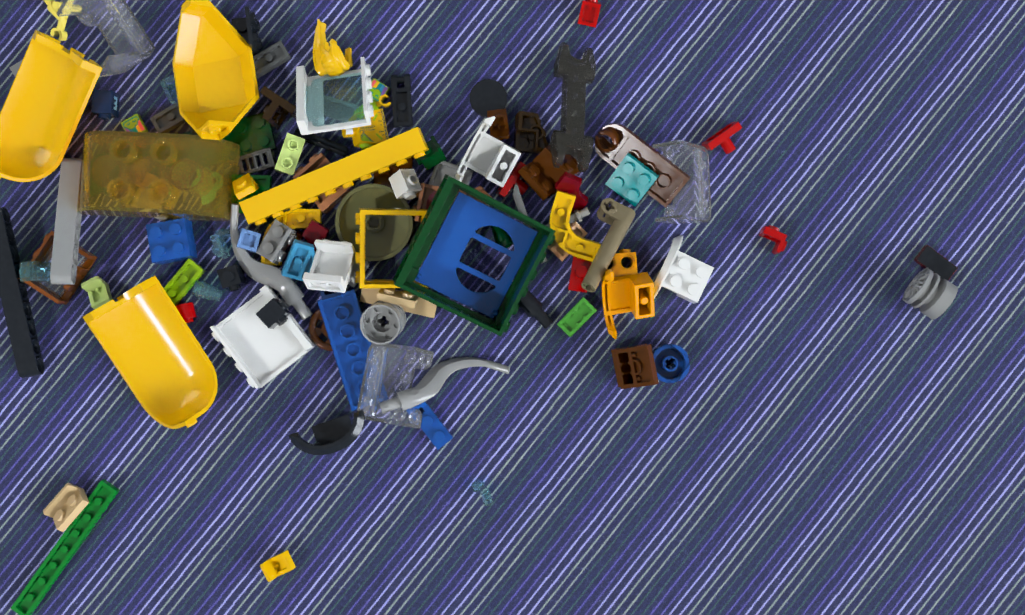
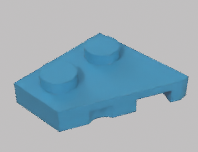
M294 239L281 271L282 276L303 281L304 272H310L315 256L313 244Z

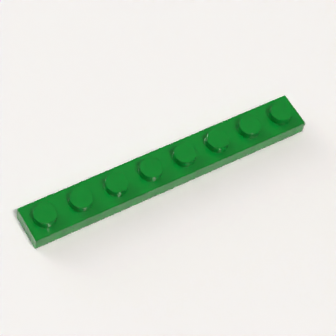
M105 479L100 481L88 498V505L68 526L11 607L13 611L19 615L33 614L120 491L118 488Z

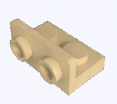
M67 483L43 510L44 515L53 518L57 530L64 532L88 505L89 500L85 490Z

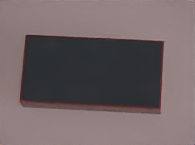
M925 245L914 259L924 269L929 268L934 273L940 275V280H949L958 269L929 245Z

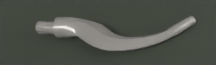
M232 203L230 237L239 265L250 278L277 290L287 305H292L302 320H305L313 313L303 301L304 294L294 281L289 277L282 276L281 269L258 262L245 249L236 247L239 238V204Z
M474 357L449 359L431 368L415 387L397 392L396 397L379 402L383 414L398 408L404 411L434 397L440 391L446 379L457 370L468 367H487L509 374L510 367Z

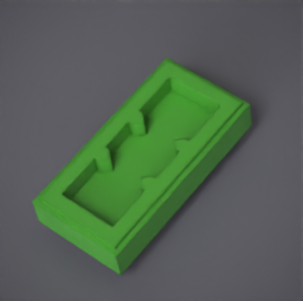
M583 297L557 325L571 337L597 309Z

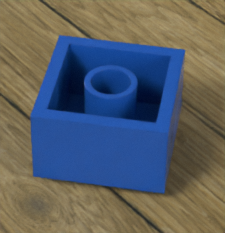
M181 218L146 225L152 263L161 265L188 260V258H198L191 220Z

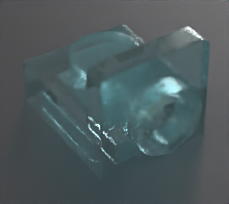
M21 262L19 269L20 281L51 282V262Z

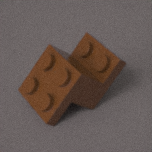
M561 138L545 147L532 162L523 166L518 173L544 201L557 192L555 184L564 172L577 175L587 165L584 159L573 150L571 144L564 138Z
M651 344L611 350L618 387L627 389L659 384Z

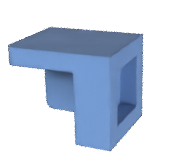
M241 228L236 247L255 253L261 234Z

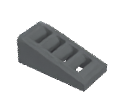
M272 148L262 149L236 158L240 175L254 174L273 169L277 163ZM263 155L267 156L269 164H265ZM256 157H260L262 166H258ZM249 159H253L255 168L252 169ZM244 160L246 161L248 170L244 171L242 161Z

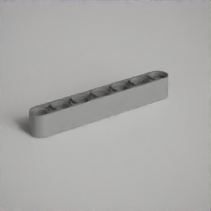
M63 158L61 162L50 270L52 284L74 285L76 282L86 175L83 164L84 158Z

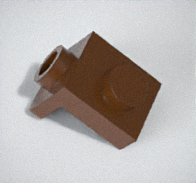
M506 108L487 111L488 118L495 117L492 125L489 127L490 135L498 140L509 139V123Z

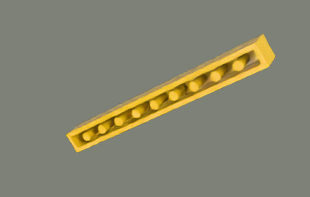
M416 127L241 201L239 204L247 223H255L258 226L266 223V218L272 216L275 219L284 215L283 211L290 209V211L301 208V204L304 202H308V204L319 200L318 197L323 194L327 197L337 193L336 189L343 187V189L354 186V181L359 179L361 182L372 178L371 174L385 173L390 170L389 167L396 164L397 167L408 163L407 159L411 157L415 159L426 155L425 151H428L429 148L421 129Z

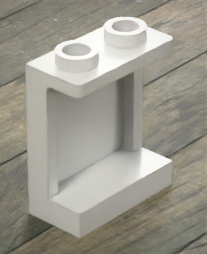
M315 240L316 253L310 272H304L302 278L307 289L345 293L355 261L356 251L353 244L347 241Z

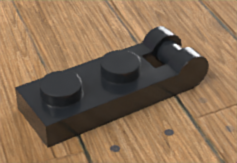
M410 74L398 77L397 75H391L394 128L413 127ZM398 84H405V88H398Z

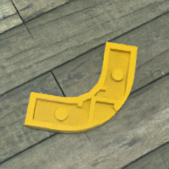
M557 190L550 212V228L555 230V240L568 254L593 262L601 243L582 238L574 233L570 227L569 220L576 195Z
M320 209L289 210L284 212V215L276 218V220L293 230L306 229L312 219L322 224V211ZM272 222L271 224H269V226L267 227V229H266V231H265V233H264L263 239H264V237L266 236L267 232L269 231V229H270L271 225L273 224V222ZM261 256V263L268 264L272 266H282V262L274 264L270 262V260Z

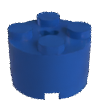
M663 344L653 350L659 381L675 383L686 377L690 369L688 354L683 348L678 345ZM671 359L672 367H666L665 361Z

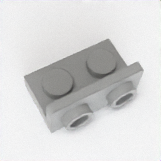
M275 219L256 253L274 264L282 262L286 256L285 251L287 247L291 246L294 239H296L295 234L297 231Z

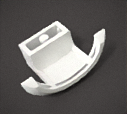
M494 116L485 119L476 132L455 175L456 180L462 182L468 167L485 176L487 180L502 188L504 187L521 152L486 133L495 119Z
M682 235L673 238L668 255L654 281V299L661 287L677 293L676 296L694 304L698 303L714 267L680 252L679 249L683 241Z

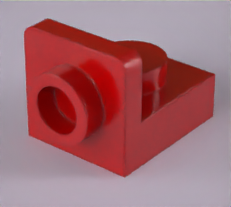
M582 0L577 24L596 28L601 2H598V0Z

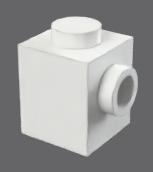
M399 169L388 178L396 199L404 198L405 200H411L422 190L414 169Z

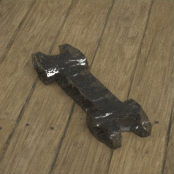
M565 42L560 44L554 63V77L562 78L560 130H554L552 133L550 151L554 167L559 168L563 164L565 155L569 154L576 159L579 172L585 173L589 167L593 151V137L584 135L586 83H593L596 63L592 48L586 47L582 58L576 59L570 54L569 45Z

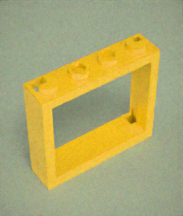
M359 208V213H355V224L359 225V233H355V244H359V252H355V264H359V271H355V283H359L360 288H400L394 285L393 279H365L366 215L421 216L422 222L428 209ZM415 280L413 281V282H415V283H417V284H419V285H421V286H423V287H425V288H429V287H427V286H425V285H423V284H421V283H419V282H417V281H415Z

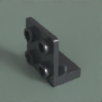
M246 6V17L232 19V26L250 45L252 54L255 56L260 53L259 49H262V41L260 37L258 38L257 31H260L259 20L256 19L255 12H252L249 6Z

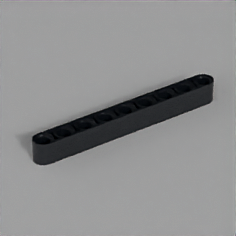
M0 207V298L16 367L21 378L42 375L45 370L26 284L19 279L22 275V267L8 210L5 207Z

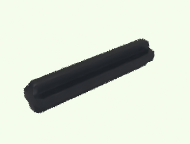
M296 128L294 132L295 136L305 139L307 143L346 157L349 148L345 145L316 134L301 135L299 128Z

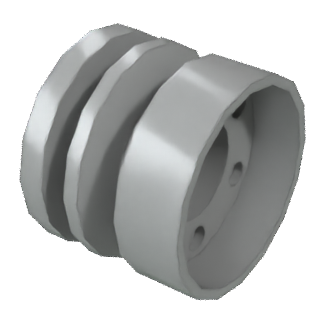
M925 268L910 282L903 294V301L911 304L913 308L920 307V312L933 320L941 316L949 308L956 297L958 287L946 279L940 280V275L934 273L929 268Z
M377 301L368 307L360 319V329L363 336L369 342L377 345H385L392 342L404 330L406 324V314L400 305ZM384 316L386 317V320L389 321L386 324L385 320L382 319Z

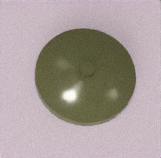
M381 184L359 186L350 191L338 206L335 216L338 238L340 242L347 241L352 243L355 251L359 252V244H355V233H359V225L355 224V213H359V208L410 209L404 198L396 199L393 189ZM366 215L365 260L381 261L398 254L410 239L413 229V217L409 215Z

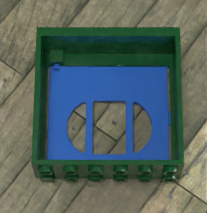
M445 174L393 278L395 286L502 336L503 332L506 333L509 329L511 316L515 315L519 309L518 303L520 299L524 298L527 294V285L530 280L532 281L535 278L538 264L542 263L545 259V250L548 245L550 246L553 243L555 230ZM459 189L462 190V191H464V192H466V193H468V194H470V195H472L473 197H475V198H477V199H479V200H481V201H483V202H485V203H487V204L493 206L494 208H491V207H489V206H487V205H485V204H483V203H481V202H479V201H477V200H475V199H473V198H471V197H469V196H467V195H465V194H463V193H461V192H458ZM504 212H505L506 214H508V215H510V216H512V217H514V218H516V219H518V220H520V221H522V222H524V223H526V224H528V225H530V226H532V227L538 229L539 231L537 232V231H535V230H533V229L527 227L526 225H524V224H522V223H520V222H518V221H516V220H514V219H512V218H510V217L504 215ZM484 226L502 228L511 237L514 250L511 251L477 234L475 230ZM470 238H474L511 257L500 280H496L459 261ZM456 268H460L495 285V288L486 292H474L467 289L459 281ZM415 280V281H417V282H419V283H421V284H423V285H425V286H427V287H429V288H431V289H433V290H435V291H437V292H439V293H441V294H443V295H445V296H447V297H449V298H452V299H454V300H456V301H458V302H460V303H462V304H464V305H466V306H468V307H470V308H472V309H474V310H476V311H478V312H480V313H482V314H484V315H486V316H489V317H491V318H494V319L491 320V319H489V318H487V317H485V316H483V315H481V314H479V313H477V312H475V311H473V310H471V309H469V308H467V307H465V306H462V305H460V304H458V303H456V302H454V301H452V300H450V299H448V298H446V297H444V296H442V295H440V294H438V293H436V292H434V291H432V290H430V289H427V288H425V287H423V286H421V285H419V284H417V283H415V282H413V281Z

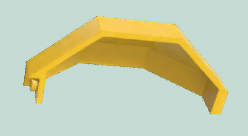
M186 0L181 6L172 62L179 112L202 139L222 140L260 98L252 48L209 0Z

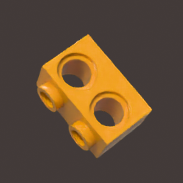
M631 249L619 250V253H615L611 261L614 277L638 273L636 252H631ZM623 258L630 260L631 265L629 268L622 266L621 260Z

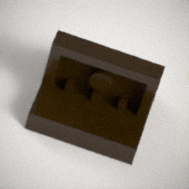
M264 86L260 93L271 103L263 111L264 115L262 118L278 130L287 115L296 119V106Z

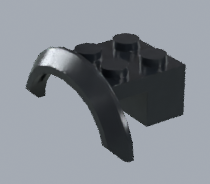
M364 410L354 412L353 416L352 413L312 426L316 439L314 444L303 440L298 432L288 436L298 449L308 454L326 455L338 452L348 447L360 435L365 420Z

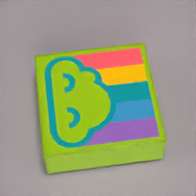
M373 78L371 81L372 89H369V91L372 92L373 101H379V97L383 94L387 95L390 88Z
M135 114L121 122L130 140H134L148 132L139 114Z

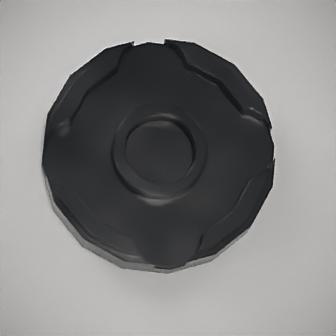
M484 79L477 82L470 92L471 107L479 116L488 118L487 111L505 109L507 93L499 82L492 79Z

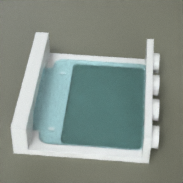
M360 57L361 69L346 71L340 76L330 77L327 74L322 77L319 75L307 77L304 65L296 67V122L301 135L371 125V117H374L373 106L370 105V103H373L372 92L369 91V89H372L371 78L368 77L371 76L370 64H366L364 57Z

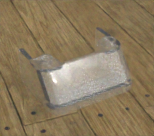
M64 0L56 13L58 17L76 15L83 25L89 27L97 26L115 53L106 57L101 65L102 71L99 77L123 74L150 57L155 50L154 44L125 0Z
M683 140L653 144V149L663 151L662 155L691 177L672 200L673 205L666 207L664 217L655 218V222L667 224L709 222L711 219L709 154L706 147Z

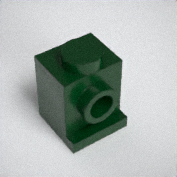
M431 136V140L426 142L429 148L428 151H425L426 155L416 159L419 165L423 164L426 170L446 160L434 136Z

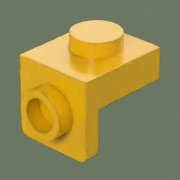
M249 173L232 182L234 193L239 200L259 189L258 184Z
M288 550L260 564L268 582L296 568Z

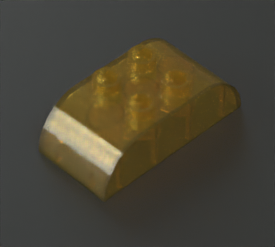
M126 131L87 132L84 134L79 213L83 215L230 221L231 204L237 203L232 182L238 179L240 145L223 139H202L199 135Z

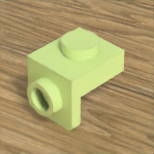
M99 276L90 278L81 284L82 289L88 292L93 309H97L113 300L109 285Z

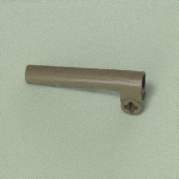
M611 198L603 199L597 210L598 219L611 226L581 283L582 288L588 292L596 291L636 216L633 209Z

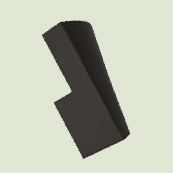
M519 111L515 115L513 148L521 153L540 154L545 147L549 146L545 137V130L541 127L538 113Z

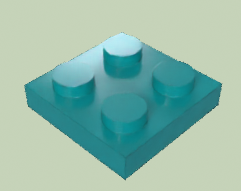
M628 153L605 185L636 207L659 175Z

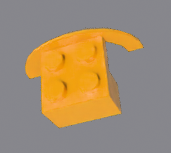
M612 269L606 271L601 285L603 312L608 333L614 339H617V331L612 315L632 312L635 319L655 316L654 282L647 272L614 277Z

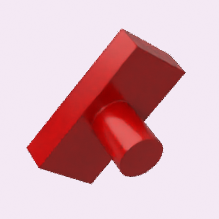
M731 122L701 143L705 150H713L718 145H721L724 152L729 154L736 149L730 137L742 129V126L739 122Z
M521 161L517 162L504 187H499L496 191V194L501 198H505L510 189H514V185H518L521 195L528 189L529 186L519 179L520 174L518 171L525 166Z
M573 256L568 290L587 293L582 288L581 283L592 264L591 261Z

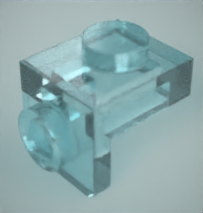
M225 228L216 230L214 235L209 236L213 244L211 249L214 255L221 259L231 257L224 241L225 238L230 237V230Z

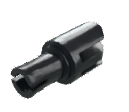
M527 291L525 297L520 299L518 305L529 318L534 317L544 329L552 324L554 320L542 309L543 304L530 291Z

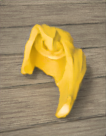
M317 19L312 52L315 70L321 77L327 74L330 77L340 76L353 66L352 49L350 47L345 49L344 57L334 39H331L329 43L327 42L325 34L326 24Z

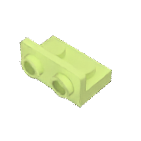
M287 133L275 166L276 172L294 175L305 139Z

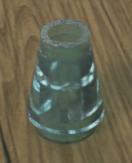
M197 280L192 290V295H195L196 298L220 301L223 290H219L204 280Z

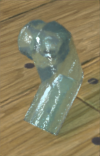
M481 480L473 482V491L481 492L484 505H492V495L485 483Z

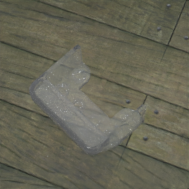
M388 343L385 345L371 344L368 349L357 411L364 410L365 420L420 429L422 413L419 409L410 408L402 411L401 408L383 414L379 402L397 396V392L412 388L415 369H428L432 364L434 352L413 346Z

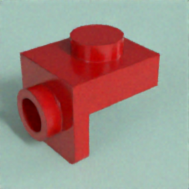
M769 225L768 227L761 228L759 236L775 242L772 250L773 254L783 252L787 245V241H785L787 235L779 232V228Z

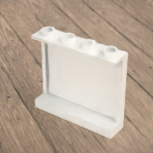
M267 285L259 289L261 292L218 325L210 327L213 331L211 334L214 339L223 344L224 352L236 361V368L240 372L245 373L248 377L246 379L248 384L256 389L265 386L316 347L291 313L287 316L288 320L283 325H277L274 329H269L256 315L271 299L276 298L280 300L273 289Z

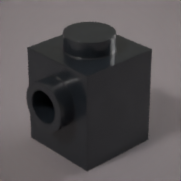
M235 264L217 270L222 289L233 292L247 284L243 269L239 265Z
M273 298L256 315L269 329H274L277 325L281 326L288 320L287 316L290 312L287 309L289 306L282 299Z

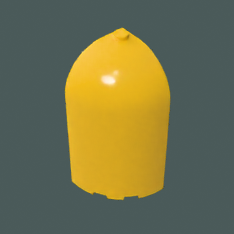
M38 30L34 31L0 112V179L31 182L50 175L58 168L102 71V67L94 60L90 59L87 61L84 59L85 54L74 48L70 50L64 48L60 44L61 41Z
M154 275L117 297V302L113 299L83 316V319L145 411L154 420L167 428L178 429L183 426L189 428L198 422L197 418L204 414L213 404L218 388L217 374L212 362Z

